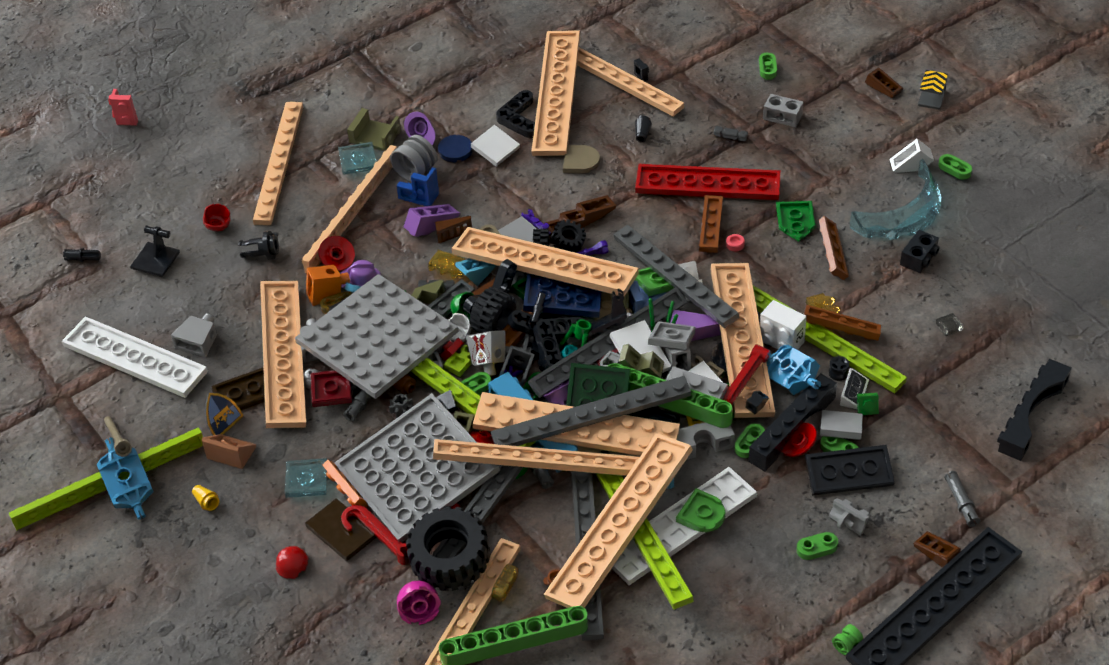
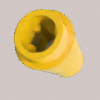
M196 485L192 489V494L202 509L212 511L219 505L217 493L201 485Z

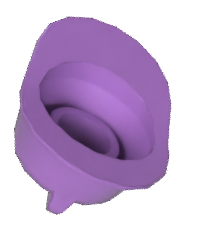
M421 112L408 114L404 121V129L408 137L420 135L433 145L436 134L431 121Z
M358 260L349 268L340 272V274L348 272L350 283L361 287L377 274H380L374 268V264L367 260Z
M569 380L542 397H545L549 403L566 405Z

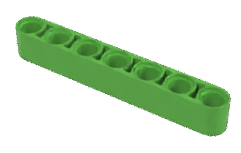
M612 363L607 366L631 369L629 391L667 381L618 363ZM690 389L691 396L658 405L720 428H727L732 424L733 408L729 402Z
M573 606L446 639L439 644L441 664L466 665L581 635L588 629L587 611L581 606Z

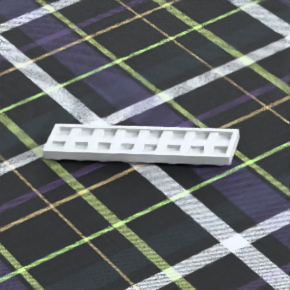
M730 467L697 488L722 501L725 508V518L757 497V491ZM693 492L649 521L670 557L705 533L676 522V516ZM633 538L612 567L628 585H631L651 571Z

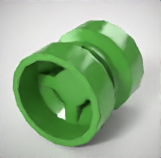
M848 624L842 629L841 634L833 637L832 643L838 652L846 655L863 640V635L854 625Z

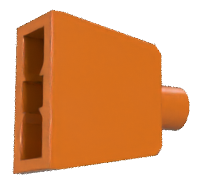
M334 265L307 268L306 295L311 304L315 306L339 297L341 295V285L350 283L348 272L340 274Z

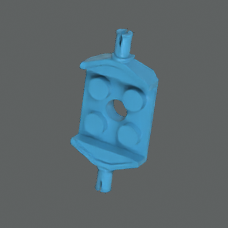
M790 345L781 346L776 353L771 354L769 352V358L766 362L769 379L788 389L792 395L797 394L809 385L814 389H818L817 386H821V382L815 379L820 365L813 358Z
M111 437L109 438L111 444L108 439L105 440L108 453L100 458L97 467L114 507L132 508L137 519L140 520L141 516L139 513H141L142 518L146 517L141 505L153 493V489L136 449L132 448L131 453L125 457L118 456L114 450L115 442ZM126 471L130 473L126 480L118 478L121 472Z

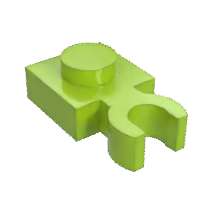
M462 346L460 354L455 352L444 363V369L461 377L471 365L470 352H467L468 346Z

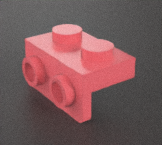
M113 89L108 101L109 105L112 106V116L115 118L117 125L137 126L138 118L131 95H119L118 90Z

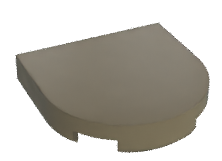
M568 145L567 154H565L563 173H589V170L597 168L600 164L599 152L591 146Z

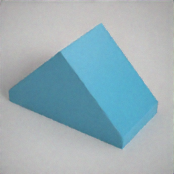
M473 259L463 260L455 264L477 287L496 267L494 264Z

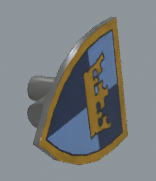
M208 393L205 404L207 426L212 436L223 435L244 415L237 404L229 397L219 393Z

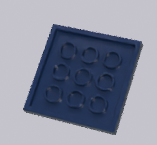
M527 273L523 311L534 312L533 307L536 304L538 294L542 292L546 294L542 313L599 318L601 291Z

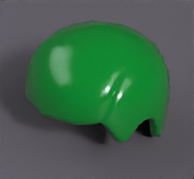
M463 292L454 296L450 304L452 314H464L470 320V314L463 310V305L466 299L474 296V294Z

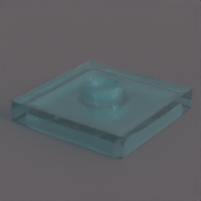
M372 142L338 147L343 175L372 170L376 163Z
M327 458L286 461L285 497L327 495V470L323 467Z

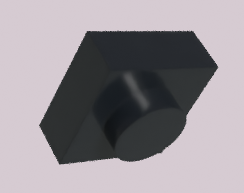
M640 58L634 60V74L640 80L648 81V65Z

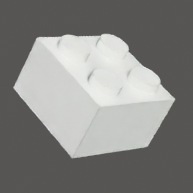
M773 300L760 316L763 343L776 349L783 345H790L798 350L805 341L806 315Z

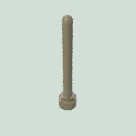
M110 416L105 417L104 422L115 441L114 450L116 454L121 457L129 455L132 450L131 444L128 440L122 438Z

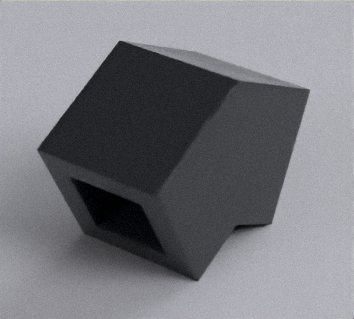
M754 391L752 396L747 399L745 408L755 415L763 409L769 397L761 391Z

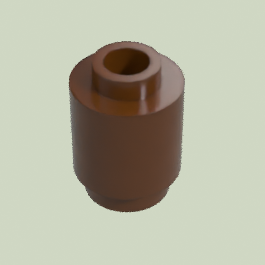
M407 373L392 386L404 395L410 394L415 390L416 380Z

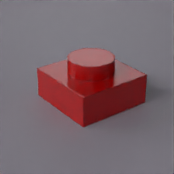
M459 337L453 342L449 340L442 347L444 351L439 356L444 361L447 360L464 342Z

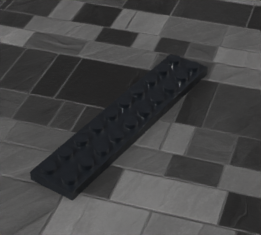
M987 527L846 654V660L852 665H904L1022 556L1023 551Z

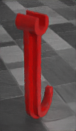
M758 344L754 345L749 360L726 391L723 398L724 401L729 402L733 407L734 401L743 391L762 362L766 363L770 350Z
M352 505L343 511L341 516L342 524L348 531L352 530V525L347 520L348 517L356 516L397 556L398 562L401 565H405V556H408L406 543L398 541L391 531L367 508L360 505Z

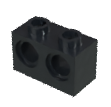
M918 230L901 252L900 265L921 273L925 267L929 266L931 258L938 254L940 246H938L939 237Z

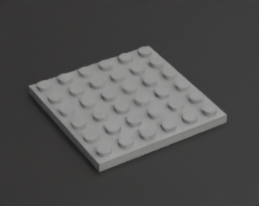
M377 274L296 336L295 340L301 347L376 399L457 334L459 329L457 325L380 274Z
M432 393L335 462L340 472L354 486L358 494L366 501L380 521L401 542L408 539L409 530L411 528L414 529L413 524L416 520H421L422 515L427 512L430 514L436 508L441 510L444 507L453 506L501 471L499 466L495 464L433 459L434 439L477 442Z

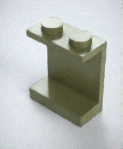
M362 108L347 129L349 143L386 151L390 145H393L396 136L400 134L402 125L398 116L394 118L391 124L370 120L368 109Z

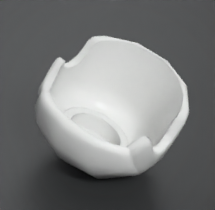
M454 313L448 320L458 326L459 332L449 340L453 342L459 337L464 342L466 341V336L471 333L469 318L464 314Z

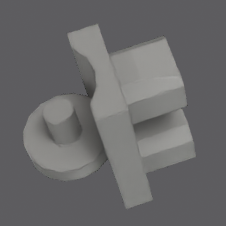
M838 498L833 501V508L829 514L830 518L838 522V528L843 529L847 527L859 535L864 533L870 513L864 509L860 511L855 509L852 502L847 499L842 501Z

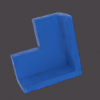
M432 167L427 176L413 173L411 183L399 181L397 184L398 199L423 206H431L439 195L436 168Z

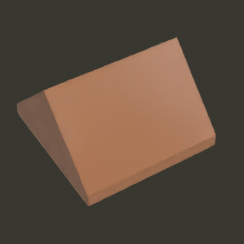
M222 434L202 438L207 459L243 469L256 448L254 443Z

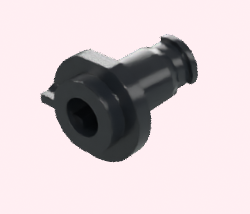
M264 231L263 237L247 241L240 240L238 246L258 244L259 250L241 252V258L265 255L268 260H274L276 255L279 254L278 234L271 231Z

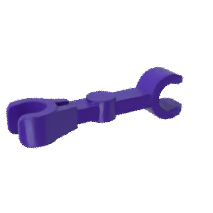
M531 209L528 210V214L521 213V216L532 223L534 227L538 229L549 228V224H543L534 216Z
M605 240L600 241L592 248H586L577 253L587 256L606 254L609 252L608 244Z

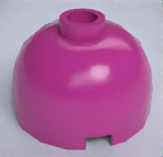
M418 580L411 581L401 588L397 596V610L401 619L406 623L419 622V625L432 621L438 615L441 600L432 585Z

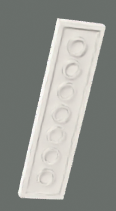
M86 316L62 340L63 346L184 398L187 397L208 372L207 367Z

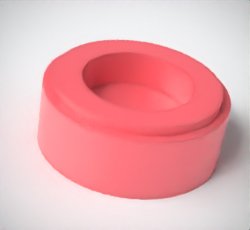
M732 234L727 237L726 247L730 251L737 252L744 248L745 239L743 236Z

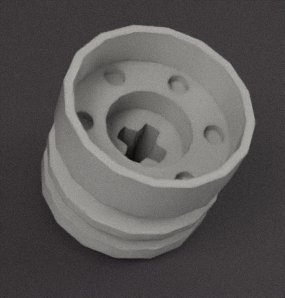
M412 135L403 145L391 153L390 161L395 171L403 179L411 182L413 173L423 175L425 171H428L436 164L437 154L429 141L420 135Z

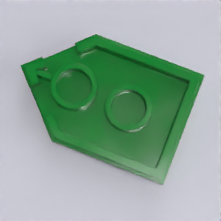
M812 201L776 202L778 226L782 232L800 241L816 228Z

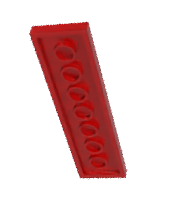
M638 164L635 193L779 200L781 170Z

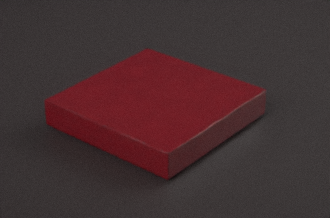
M335 370L310 373L312 407L352 403L351 381Z

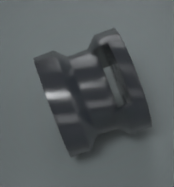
M843 356L833 357L829 363L830 378L836 381L845 380L849 373L848 359Z

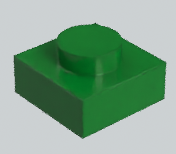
M878 393L857 394V413L863 415L879 414Z

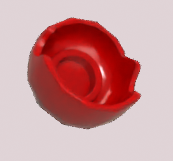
M211 204L205 208L203 224L208 230L219 232L229 226L230 211L226 206Z
M288 546L277 555L276 571L284 578L295 579L301 571H306L309 557L300 547Z

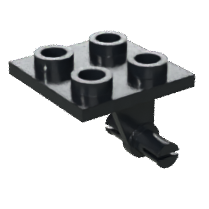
M146 225L144 233L153 235V243H146L130 268L163 277L179 255L180 250L164 245L162 237L168 239L171 234L170 231L162 230L158 226L154 228Z

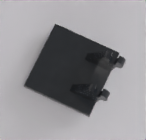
M618 288L619 296L612 291L611 314L591 323L590 331L592 335L595 333L597 335L602 334L608 330L607 327L612 325L618 326L625 322L624 319L627 318V312L623 303L624 294L620 288Z

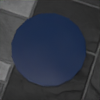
M450 135L440 141L438 152L440 157L447 162L454 163L461 159L464 161L473 152L471 148L472 142L469 138L462 135Z

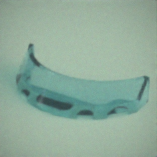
M924 159L920 160L918 176L925 180V185L913 201L903 207L886 212L867 213L853 211L850 217V228L866 238L872 239V236L893 240L907 234L909 236L915 235L918 230L923 231L926 226L931 225L938 216L942 198L939 186Z

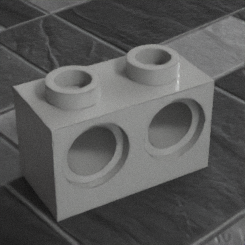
M770 94L764 105L763 120L796 128L803 115V101Z

